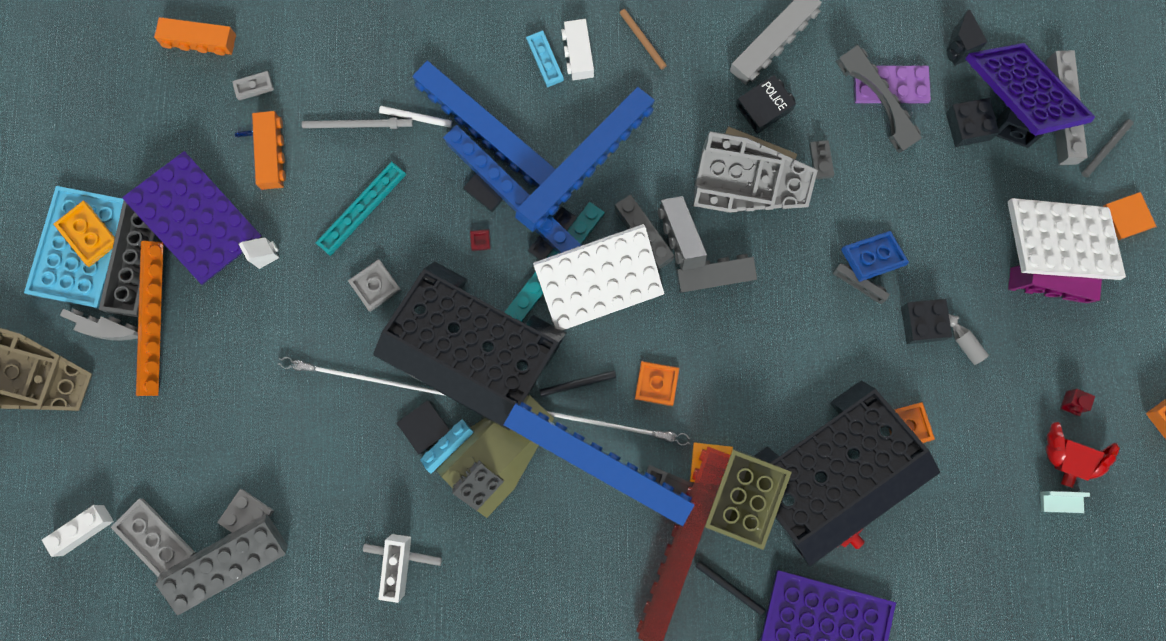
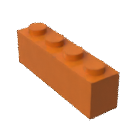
M159 17L154 38L164 48L171 49L172 47H177L184 51L192 49L201 53L214 52L217 55L224 56L225 54L232 55L236 34L229 26Z
M275 111L252 113L256 185L261 190L284 188L283 181H286V174L282 163H285L281 147L284 145L280 129L283 128L282 118Z

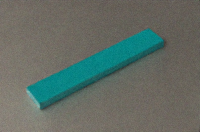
M391 161L315 243L331 256L406 176V173Z

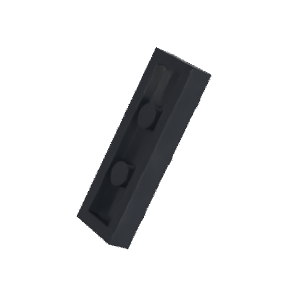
M563 207L553 217L566 231L569 230L577 219L575 215ZM539 235L528 252L538 260H543L548 257L553 248Z

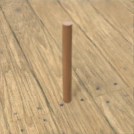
M626 9L621 10L620 15L659 68L661 70L667 66Z

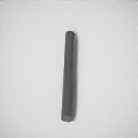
M1126 120L1081 173L1082 176L1086 178L1090 176L1134 124L1132 120Z

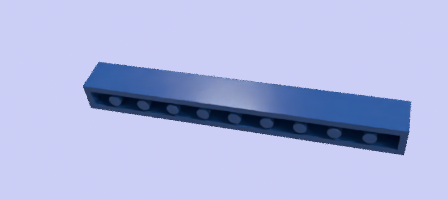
M426 61L412 76L415 82L414 86L420 92L425 91L433 103L438 102L441 105V109L447 115L451 113L455 117L454 120L460 126L465 125L469 129L468 132L474 138L479 137L487 149L490 150L492 148L496 152L495 155L501 161L506 160L510 164L509 167L515 173L520 172L524 176L523 179L529 185L534 184L538 188L556 170L429 61Z
M637 87L516 209L515 218L532 232L537 227L540 229L546 223V218L549 215L553 216L559 209V205L562 202L565 203L571 197V192L574 189L578 190L582 186L583 180L593 175L596 170L595 167L598 164L602 165L606 161L607 155L610 152L614 153L622 140H627L631 134L630 131L633 128L637 129L645 116L649 117L654 110L652 107L655 100Z
M456 125L443 137L448 147L477 173L515 212L530 196L460 127ZM551 215L546 218V223L540 229L538 227L535 229L558 254L582 246Z
M515 403L504 426L681 526L685 524L695 505L691 502L692 497L683 492L680 495L673 491L674 487L665 482L662 485L655 481L656 477L650 473L645 472V474L637 471L638 467L628 462L626 465L619 461L621 457L612 452L609 455L602 451L603 447L595 442H592L590 445L584 441L585 437L581 434L567 432L568 427L559 422L553 424L548 421L550 417L541 412L537 415L531 411L532 407L526 403Z

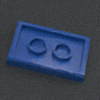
M891 231L843 246L841 249L859 282L904 267L909 263Z

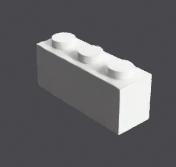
M586 19L564 22V29H561L562 39L566 40L567 46H564L565 57H569L570 62L566 63L567 72L572 75V80L593 78L594 67Z
M93 505L42 539V542L51 557L64 556L114 521L104 505Z
M392 534L385 540L379 600L398 603L405 596L411 537Z

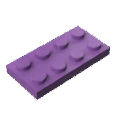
M876 66L879 76L887 81L888 89L898 97L900 103H929L931 101L929 66ZM854 77L855 103H881L877 95L866 84Z

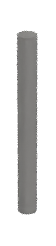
M364 544L363 552L384 555V547ZM413 552L409 553V560L441 566L442 558Z

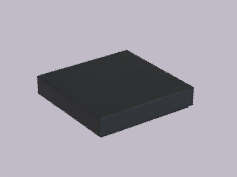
M477 173L463 188L464 191L491 212L503 200Z
M429 400L396 423L419 455L450 431Z

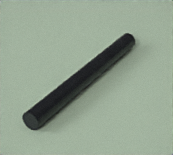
M615 371L540 389V394L543 397L616 378Z
M699 561L695 567L756 613L762 615L765 612V608L703 562Z

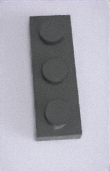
M840 263L832 273L879 304L884 303L890 295L884 287L874 285L870 282V279L859 282L852 268L847 264Z

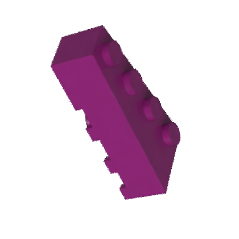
M1019 265L1010 268L1008 290L1016 291V289L1021 288L1025 289L1024 293H1044L1046 297L1062 296L1064 300L1091 303L1100 301L1102 279L1021 273Z

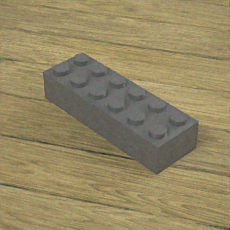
M124 200L99 310L108 314L138 318L141 241H162Z
M265 514L160 573L155 585L178 616L286 555L288 545L268 514Z

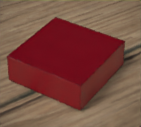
M489 230L470 231L472 251L491 249Z

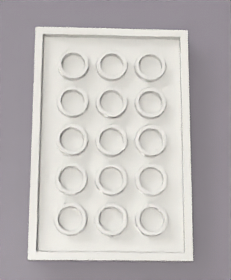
M1015 198L1008 201L1021 273L1121 280L1126 277L1109 207Z
M644 224L533 263L554 326L560 330L568 329L664 294Z

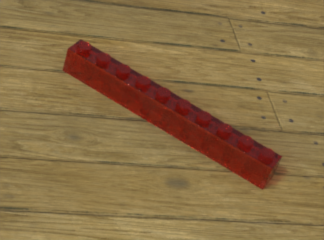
M707 447L706 450L702 449L699 460L702 461L700 469L695 468L692 479L695 480L693 488L688 487L686 493L692 497L691 502L695 505L683 526L675 524L671 534L674 537L672 545L669 543L664 553L667 556L665 564L661 562L657 572L661 576L658 583L654 581L650 591L651 594H654L651 602H646L643 611L646 613L645 620H640L636 632H639L638 639L664 640L730 454L711 447Z

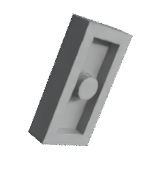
M268 71L232 81L238 100L274 90Z

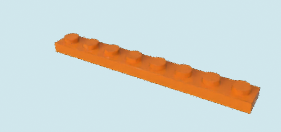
M141 241L136 396H158L163 242Z

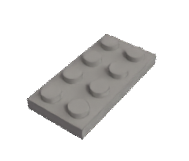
M139 498L111 526L112 530L157 577L165 570L196 554L143 498Z

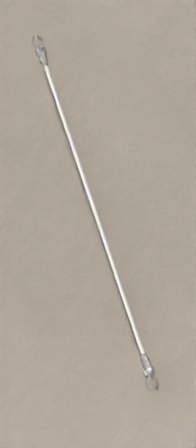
M290 359L293 365L285 368L289 369L292 367L296 371H320L444 395L434 389L320 368L313 364L305 363L302 360L292 361ZM548 412L554 417L652 435V437L670 443L678 442V440H675L676 433L671 431H647Z

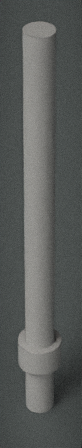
M390 118L389 120L302 121V128L390 127V129H398L399 127H413L412 119Z

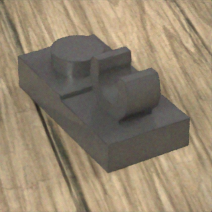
M829 140L810 142L812 167L818 170L815 180L833 178L834 169Z

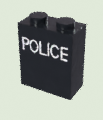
M775 75L739 97L736 102V107L756 134L793 111L796 105L794 96L786 91L783 82L777 79Z

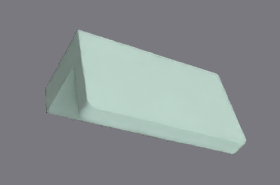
M1040 492L1041 512L1084 513V497H1090V493Z

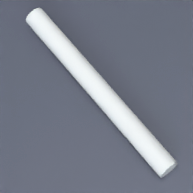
M380 106L379 113L449 128L452 127V120Z

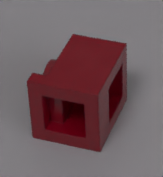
M1079 389L1066 391L1060 409L1076 416H1081L1082 412L1091 411L1095 396Z

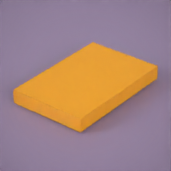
M84 200L53 224L88 267L92 266L113 249L114 235Z

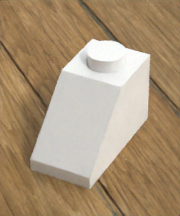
M266 238L239 243L246 259L259 269L279 258L276 253L279 251L276 244Z

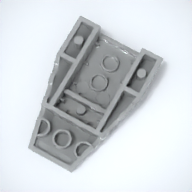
M709 131L703 145L695 181L693 206L730 213L760 209L773 210L774 208L809 207L818 170L749 138Z

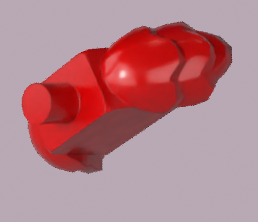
M1059 422L1051 425L1047 435V457L1055 469L1065 472L1061 484L1071 488L1074 487L1077 477L1088 481L1089 479L1098 478L1106 474L1110 466L1116 461V456L1120 449L1117 443H1113L1102 451H1098L1064 439Z

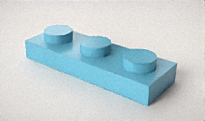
M540 31L527 36V43L546 86L550 87L563 82V75L544 32Z
M463 419L455 424L420 459L428 472H434L474 433Z

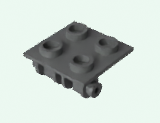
M480 460L477 463L474 462V465L469 469L471 472H465L468 476L462 475V479L460 478L453 485L454 488L452 489V494L476 511L504 482L486 468Z

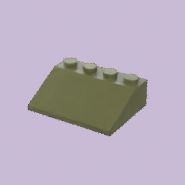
M733 449L705 527L764 550L792 472Z

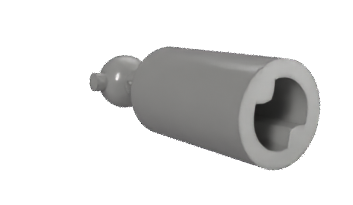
M949 314L950 326L953 327L955 341L973 365L986 359L989 354L973 333L958 324V315Z

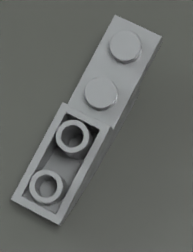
M73 308L71 311L63 309L60 316L76 322L73 330L92 337L120 341L138 338L137 327L128 323L123 326L120 324L121 320L109 316L108 319L104 317L97 319L89 315L87 319L83 317V312Z

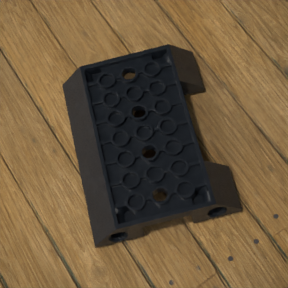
M434 261L423 269L381 332L373 355L510 431L508 427L504 426V423L515 403L527 402L529 393L545 366L549 365L567 333L556 329L555 326L535 315L524 324L462 290L467 279ZM422 306L426 311L423 314H416L415 309ZM451 325H457L460 329L456 333H451L448 328ZM490 343L494 348L492 351L486 352L482 349L483 345ZM519 362H525L528 368L521 371L516 365Z
M862 380L830 402L839 413L838 416L787 452L779 456L767 446L754 455L756 458L792 472L783 498L791 496L794 499V504L786 506L781 501L775 518L784 529V534L809 567L940 474V470L928 448L877 389ZM887 427L891 430L892 434L890 436H883L880 433V429ZM850 450H855L859 453V458L851 459L847 453ZM818 473H823L826 475L827 480L820 483L816 481L815 476Z

